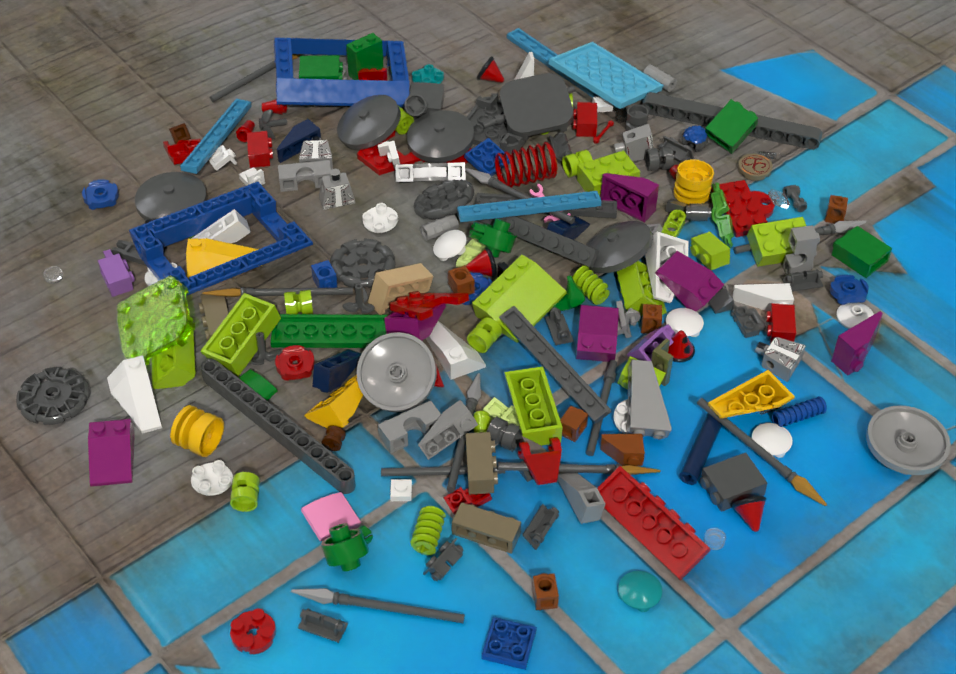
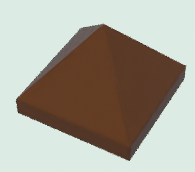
M185 123L169 128L175 144L179 140L191 139Z

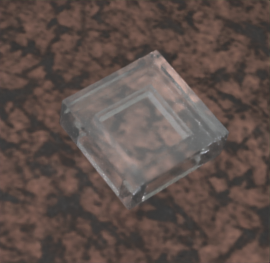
M771 189L767 193L774 205L785 209L790 206V202L783 192Z

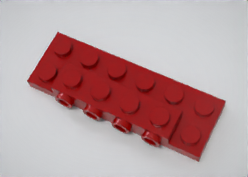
M621 466L597 488L606 503L604 509L680 581L711 551L694 534L696 531L689 523L683 524L679 520L681 517L673 509L669 511L665 507L666 503L658 495L654 497L650 494L651 490L644 482L638 483Z

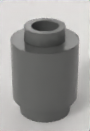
M690 203V205L685 206V219H690V221H707L708 218H711V207H708L707 203Z

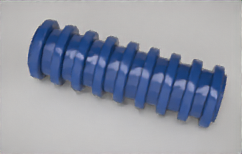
M818 396L811 400L773 411L772 421L780 427L787 426L788 424L791 425L815 415L818 416L826 413L827 405L825 400Z

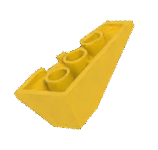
M207 238L188 239L186 249L187 278L189 279L190 276L258 249Z
M767 370L708 402V406L722 419L778 408L793 400L795 396Z
M357 374L345 382L344 386L329 394L331 397L324 402L320 401L304 415L306 419L325 428L329 426L343 428L349 423L348 419L354 415L363 396L358 385Z

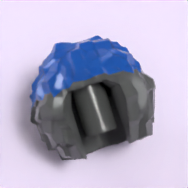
M701 126L688 127L681 137L682 145H687L690 142L689 146L695 147V152L702 151L708 143V135Z

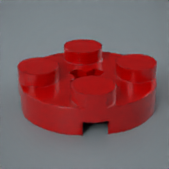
M288 346L282 350L279 356H276V370L283 380L308 378L312 375V370L314 369V355L310 350H305L303 346Z
M259 608L242 613L232 620L230 625L232 643L241 652H250V654L262 653L272 645L273 639L276 636L274 620ZM251 629H258L257 634L254 636L252 633H247Z

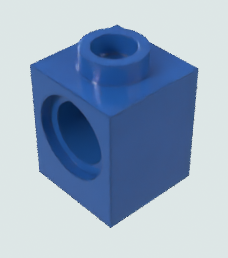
M329 260L311 265L312 279L317 288H337V276Z

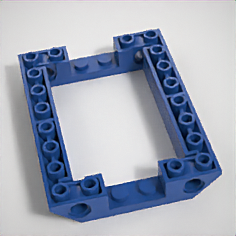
M274 38L277 104L352 106L369 96L387 95L393 98L400 107H405V100L409 96V76L404 42L382 41L383 56H386L387 52V66H390L391 81L293 78L292 54L347 56L346 44L355 40Z
M258 181L129 229L139 257L173 300L185 297L313 245L312 240L294 221L287 224L276 212V201ZM234 209L241 216L252 213L277 241L190 276L189 279L180 266L174 268L163 252V247L197 235Z

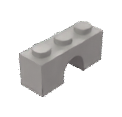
M330 160L278 165L281 192L298 190V184L303 180H310L314 182L315 188H320L321 178L330 175Z
M813 225L791 228L788 242L793 250V254L785 255L782 267L786 276L789 273L803 272L805 275L807 271L813 269V260L817 254V244L820 242V236L815 231Z
M432 401L420 404L416 408L402 412L400 415L379 424V438L390 454L408 446L407 431L416 429L426 435L441 416V413Z

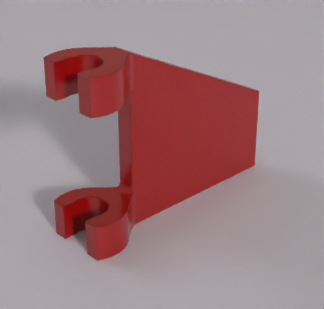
M558 437L550 438L549 441L552 446L548 447L549 452L531 454L528 442L519 443L521 451H518V456L526 463L537 485L557 482L562 453Z

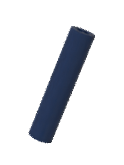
M709 413L705 417L679 475L680 479L689 485L697 483L722 427V424Z

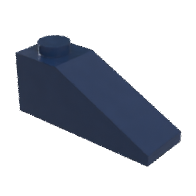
M309 119L295 125L277 147L278 162L281 163L299 154L304 141H311L315 136L321 138L320 128Z
M573 216L575 218L573 224L558 220L550 222L547 229L575 240L589 227L590 223L577 216Z
M348 349L315 364L312 387L318 388L321 392L325 393L340 387L357 367L361 353Z

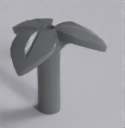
M267 110L262 114V119L259 118L260 130L267 131L268 138L275 139L270 127L287 125V119L270 120L273 110Z
M360 283L355 285L356 303L348 302L342 306L346 311L354 313L358 309H361L362 313H370L375 310L372 304H365L368 302V294Z
M258 332L256 334L258 351L254 355L256 358H252L250 363L253 365H263L264 360L271 362L275 360L277 355L281 354V350H273L267 353L264 333Z

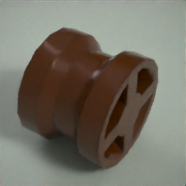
M329 426L326 430V436L322 439V445L330 451H339L342 441L346 437L345 431L337 426Z

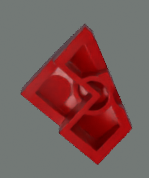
M179 140L177 144L169 145L168 141H165L163 145L170 160L176 165L183 163L201 140Z

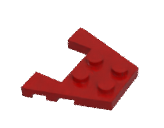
M395 130L392 132V134H391L390 136H388L385 140H383V141L380 142L379 144H382L383 142H386L387 140H389V139H391L392 137H394V136H395ZM379 144L366 149H360L357 153V159L378 175L396 171L393 163H389L387 155L380 156ZM397 150L400 164H415V162L422 160L412 152L403 155Z
M419 291L410 292L408 296L398 297L396 301L391 302L390 310L402 315L407 312L409 317L414 318L416 315L417 320L423 321L433 316V307L443 303L460 305L469 301V294L420 293Z

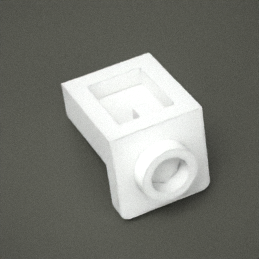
M386 141L378 145L380 156L387 155L389 163L392 162L394 168L395 164H400L394 141Z
M223 145L209 159V162L216 171L229 161L234 165L237 164L234 158L236 157L235 153L230 148L227 150Z
M253 167L239 174L240 180L246 186L257 181L261 185L265 184L262 169L257 171Z

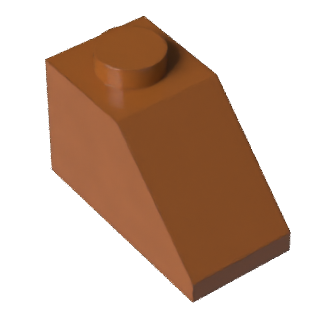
M601 434V451L622 466H643L645 452L642 434Z

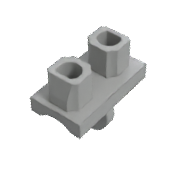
M622 300L617 301V308H619L618 320H620L618 322L617 335L625 334L627 339L632 337L629 324L632 326L636 325V322L641 318L640 313L637 310H633V308H629L626 312Z

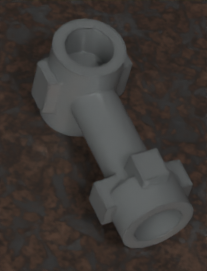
M789 185L783 188L784 197L792 198L794 201L793 206L798 212H803L807 209V202L799 197V186Z

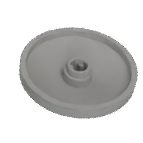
M399 332L385 334L373 340L362 352L357 365V381L365 398L377 408L389 412H403L420 405L431 393L437 375L435 359L426 344L413 335Z
M910 406L884 408L872 417L866 431L867 444L872 454L886 467L899 473L908 475L932 473L945 463L950 452V438L944 426L935 417L918 408Z

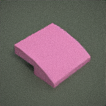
M342 492L320 498L301 509L319 541H324L330 537L329 529L336 525L347 523L350 530L358 528L361 523Z

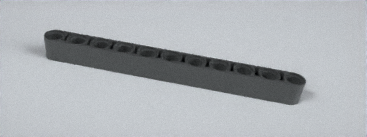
M653 92L647 93L642 103L643 106L647 107L650 115L705 127L723 109V107ZM757 115V126L748 135L814 150L820 145L822 131L812 126Z
M209 358L201 363L203 381L339 492L349 494L355 490V474L351 467L218 361Z

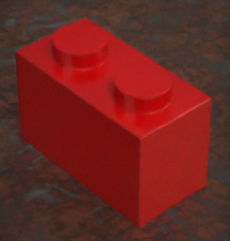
M577 102V109L573 110V130H576V136L596 137L597 103Z
M267 131L248 132L247 146L250 168L270 166V159H273V151L269 149L272 148L271 137L268 138Z
M772 303L770 311L766 312V322H769L766 335L770 336V344L775 337L794 342L796 336L795 306Z

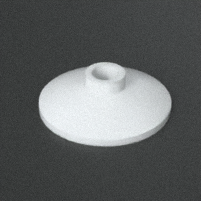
M861 303L841 305L836 313L839 323L847 329L874 315L869 307Z

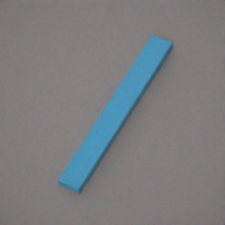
M520 28L507 34L508 40L527 53L533 52L534 58L592 98L598 96L549 65L550 58L558 54Z
M235 99L180 165L181 171L197 174L251 108V102Z
M598 191L458 206L457 212L460 222L598 207L601 206V199Z

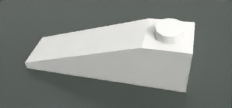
M658 231L653 234V243L645 254L653 298L671 303L674 293L655 272L676 251L688 257V241Z
M439 321L430 336L426 338L450 380L486 367L483 359L474 348Z
M143 355L123 360L107 377L111 395L120 403L122 409L128 413L130 419L141 433L161 429L162 425Z

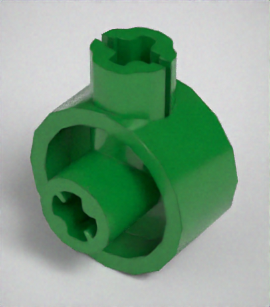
M498 218L495 219L493 225L473 222L471 226L473 230L470 229L469 237L486 245L485 247H488L493 257L499 258L501 251L511 253L517 235L508 231L511 223Z
M347 523L330 528L331 536L321 543L327 565L341 566L342 571L358 568L361 565L359 559L369 552L367 545L373 539V535H369L372 533L371 530L363 525L357 529L349 530Z

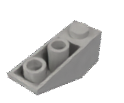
M459 400L441 414L418 446L429 460L476 427L478 423L468 408Z
M578 473L558 474L557 480L580 523L600 520L606 503L597 487Z

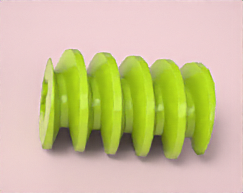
M588 266L580 267L572 276L575 283L582 288L585 296L593 304L599 305L609 297L608 284L603 283V280L597 274H594L592 270H589Z
M426 506L420 510L413 537L410 541L412 548L423 555L435 554V547L438 545L442 526L444 525V518L446 517L443 510L435 506Z

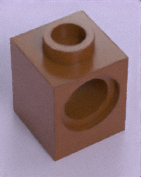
M830 195L825 222L835 224L838 221H844L848 198Z
M465 265L448 271V284L454 293H468L469 295L475 293V280Z
M643 304L641 333L649 334L661 328L662 305Z
M570 406L560 419L563 427L562 436L576 442L587 427L588 413L582 409Z
M542 573L533 576L532 590L536 610L558 608L559 595L555 574Z

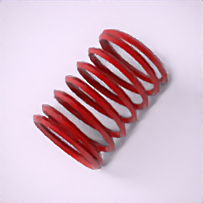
M544 142L542 146L537 143L535 150L529 145L527 151L521 147L519 153L513 149L511 155L508 151H505L504 156L501 153H497L495 157L497 177L499 181L510 187L514 185L519 187L521 183L527 185L529 181L536 183L537 179L539 181H543L545 178L549 180L557 175L556 155L548 142ZM545 145L549 150L551 158V172L546 162ZM538 147L542 155L544 171L539 161ZM530 149H531V151H532V153H533V157H534V161H535V167H536V172H535V170H534V168H533V164H532V161H531ZM522 151L526 158L528 173L523 162ZM514 154H516L519 163L520 174L516 167ZM499 156L505 166L507 183L500 169ZM507 156L510 161L512 176L508 168ZM539 170H540V172H541L542 175H543L542 178H539V177H538V176H539ZM531 171L535 176L534 180L531 179ZM523 172L527 178L526 182L523 181ZM515 174L519 179L518 184L515 183Z

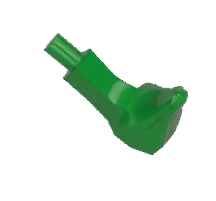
M571 275L567 276V294L554 307L565 311L578 307L585 301V294L582 288L575 283Z

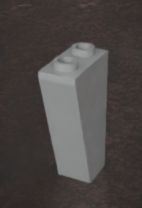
M631 360L628 367L627 434H642L643 437L653 436L654 439L667 438L671 432V424L652 361Z

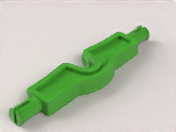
M713 183L714 192L711 193L713 203L712 220L718 226L721 239L730 248L733 246L731 238L734 237L732 219L728 214L721 216L729 211V206L725 193L722 189L720 190V184Z

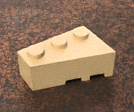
M421 263L377 272L368 303L375 307V311L379 315L385 313L384 310L390 307V303L396 301L398 297L408 296L410 292L419 291L420 293L428 292L434 276Z

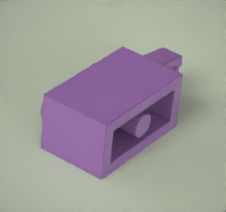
M110 249L103 251L105 258L98 260V264L111 296L114 297L134 290L132 282H135L132 272L127 271L129 267L126 260H122L119 253L113 255Z
M669 324L650 332L626 355L642 361H651L653 350L666 338L670 340V345L674 342L671 338L675 332Z

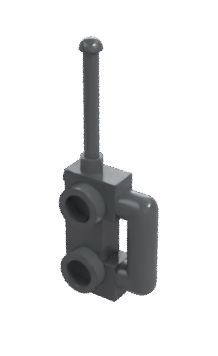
M733 303L731 316L745 338L759 335V332L766 328L765 323L755 308L738 307Z

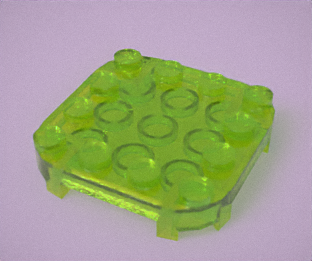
M173 276L161 279L133 294L125 301L118 303L117 322L121 348L127 359L143 355L145 365L150 364L149 359L176 344L183 347L188 343L186 339L190 335L191 330H195V323L190 319L186 294L189 291L186 286Z

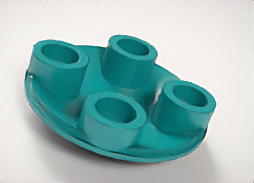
M427 64L424 68L412 72L413 82L440 84L444 79V72L434 68L431 64Z
M633 571L623 576L620 580L618 597L628 606L641 612H647L660 601L662 586L659 580L652 574L644 571Z

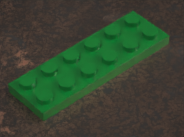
M279 314L281 319L271 334V348H286L293 345L303 346L304 348H366L373 340L386 334L384 318L388 315Z

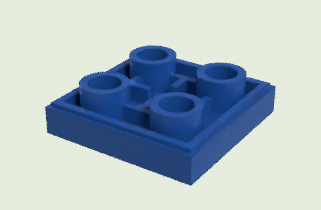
M487 138L465 153L464 158L478 171L493 176L496 174L495 157L497 153H501L504 156V151ZM499 156L500 169L502 170L505 166ZM507 156V163H508V165H509V164H510V161H509V158H508V156Z
M493 617L483 649L482 660L526 670L537 627Z

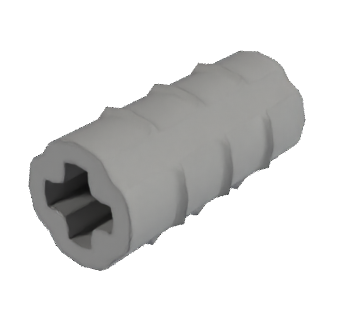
M651 64L643 72L663 84V89L671 92L677 84L675 78Z
M450 214L444 218L422 225L420 227L421 235L425 241L435 239L448 231L458 229L459 222L454 214Z

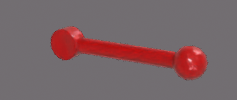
M612 120L608 121V125L603 131L593 138L594 143H599L603 134L614 125Z

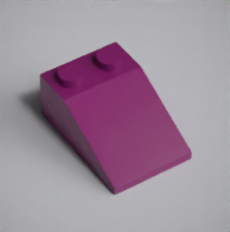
M604 173L602 176L600 199L617 201L618 210L645 223L656 211L659 184L643 177Z
M676 251L655 272L685 307L694 311H698L705 306L724 286L713 271L679 251Z
M443 303L433 307V316L423 321L417 320L416 315L414 318L409 317L407 312L403 315L394 312L384 318L386 334L406 333L417 337L423 342L432 333L446 304Z
M581 305L576 359L603 362L615 360L619 308Z
M881 311L838 336L831 362L847 376L853 372H858L863 367V363L877 335L883 315Z
M131 419L89 422L90 487L133 482L135 433Z

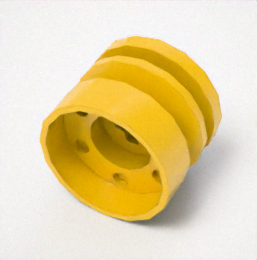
M690 159L681 162L677 168L673 189L675 198L687 205H690V203L707 202L710 197L711 184L714 177L713 168L701 160Z
M187 405L178 413L173 422L170 433L171 442L176 446H181L183 449H189L192 453L201 457H208L214 452L221 441L224 421L221 417L205 413L204 410L198 409L193 405Z

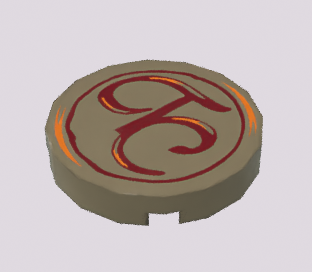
M760 154L744 155L738 163L739 173L753 181H761L765 177H769L773 168L772 162Z

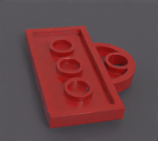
M745 180L720 184V190L722 189L725 193L729 206V211L724 213V215H730L735 237L747 236L752 225L767 223L766 219L773 214L775 202L771 196L760 191H750Z

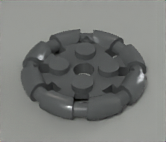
M455 179L444 180L439 185L433 184L426 188L422 195H418L414 202V211L419 217L424 219H440L451 213L453 215L457 213L458 206H466V204L471 202L474 196L473 185L463 179L460 181Z
M373 239L348 241L342 244L340 249H336L330 259V264L336 273L337 281L353 288L358 283L362 284L363 287L372 288L377 272L395 269L396 266L392 250Z
M62 367L46 368L38 374H32L21 385L22 389L17 393L16 403L17 408L21 410L22 416L33 423L43 422L44 425L59 424L68 417L73 418L85 407V401L89 399V385L87 381H84V376L73 369L68 368L66 370L62 369ZM53 392H57V394L54 396H48Z

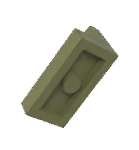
M667 338L653 350L651 360L653 367L666 373L661 383L663 386H666L670 381L673 356L668 353L670 340Z

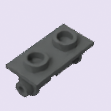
M559 132L555 138L551 135L549 136L556 160L561 163L563 156L572 154L567 136L563 132Z
M663 136L664 143L659 145V150L671 147L673 153L675 152L674 159L679 162L690 160V158L694 159L692 149L688 145H682L672 137Z
M815 269L814 271H807L805 275L803 272L789 273L782 280L784 283H790L792 292L821 288L823 284L820 278H823V272Z
M556 307L552 308L550 316L545 317L555 345L574 342L565 317L561 314V310Z
M542 504L522 535L535 550L544 541V537L555 519L559 517V510L555 507L547 509Z
M457 538L451 543L446 541L440 547L439 551L441 554L438 557L433 556L426 563L428 569L423 573L424 575L430 572L432 574L431 578L434 581L443 579L451 569L445 562L447 561L453 566L463 556L462 552L464 549L460 545L456 546L454 544Z
M303 609L300 614L302 620L298 629L339 643L348 623L311 611V609Z

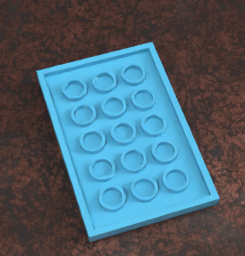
M594 42L567 51L549 60V65L619 109L644 99L649 92L658 93L663 89V84Z

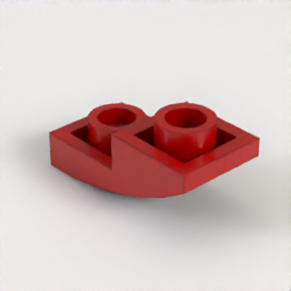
M462 487L443 497L454 515L461 502L479 507L492 500L490 493L469 494V488L463 490Z

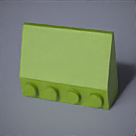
M521 255L472 302L477 318L481 320L485 317L494 319L501 326L502 333L518 343L519 340L501 322L499 317L515 306L535 326L567 294V291L536 262Z

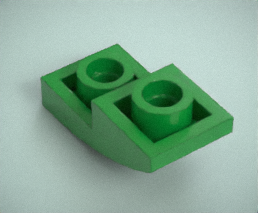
M250 369L239 377L241 381L267 401L278 392L269 381Z

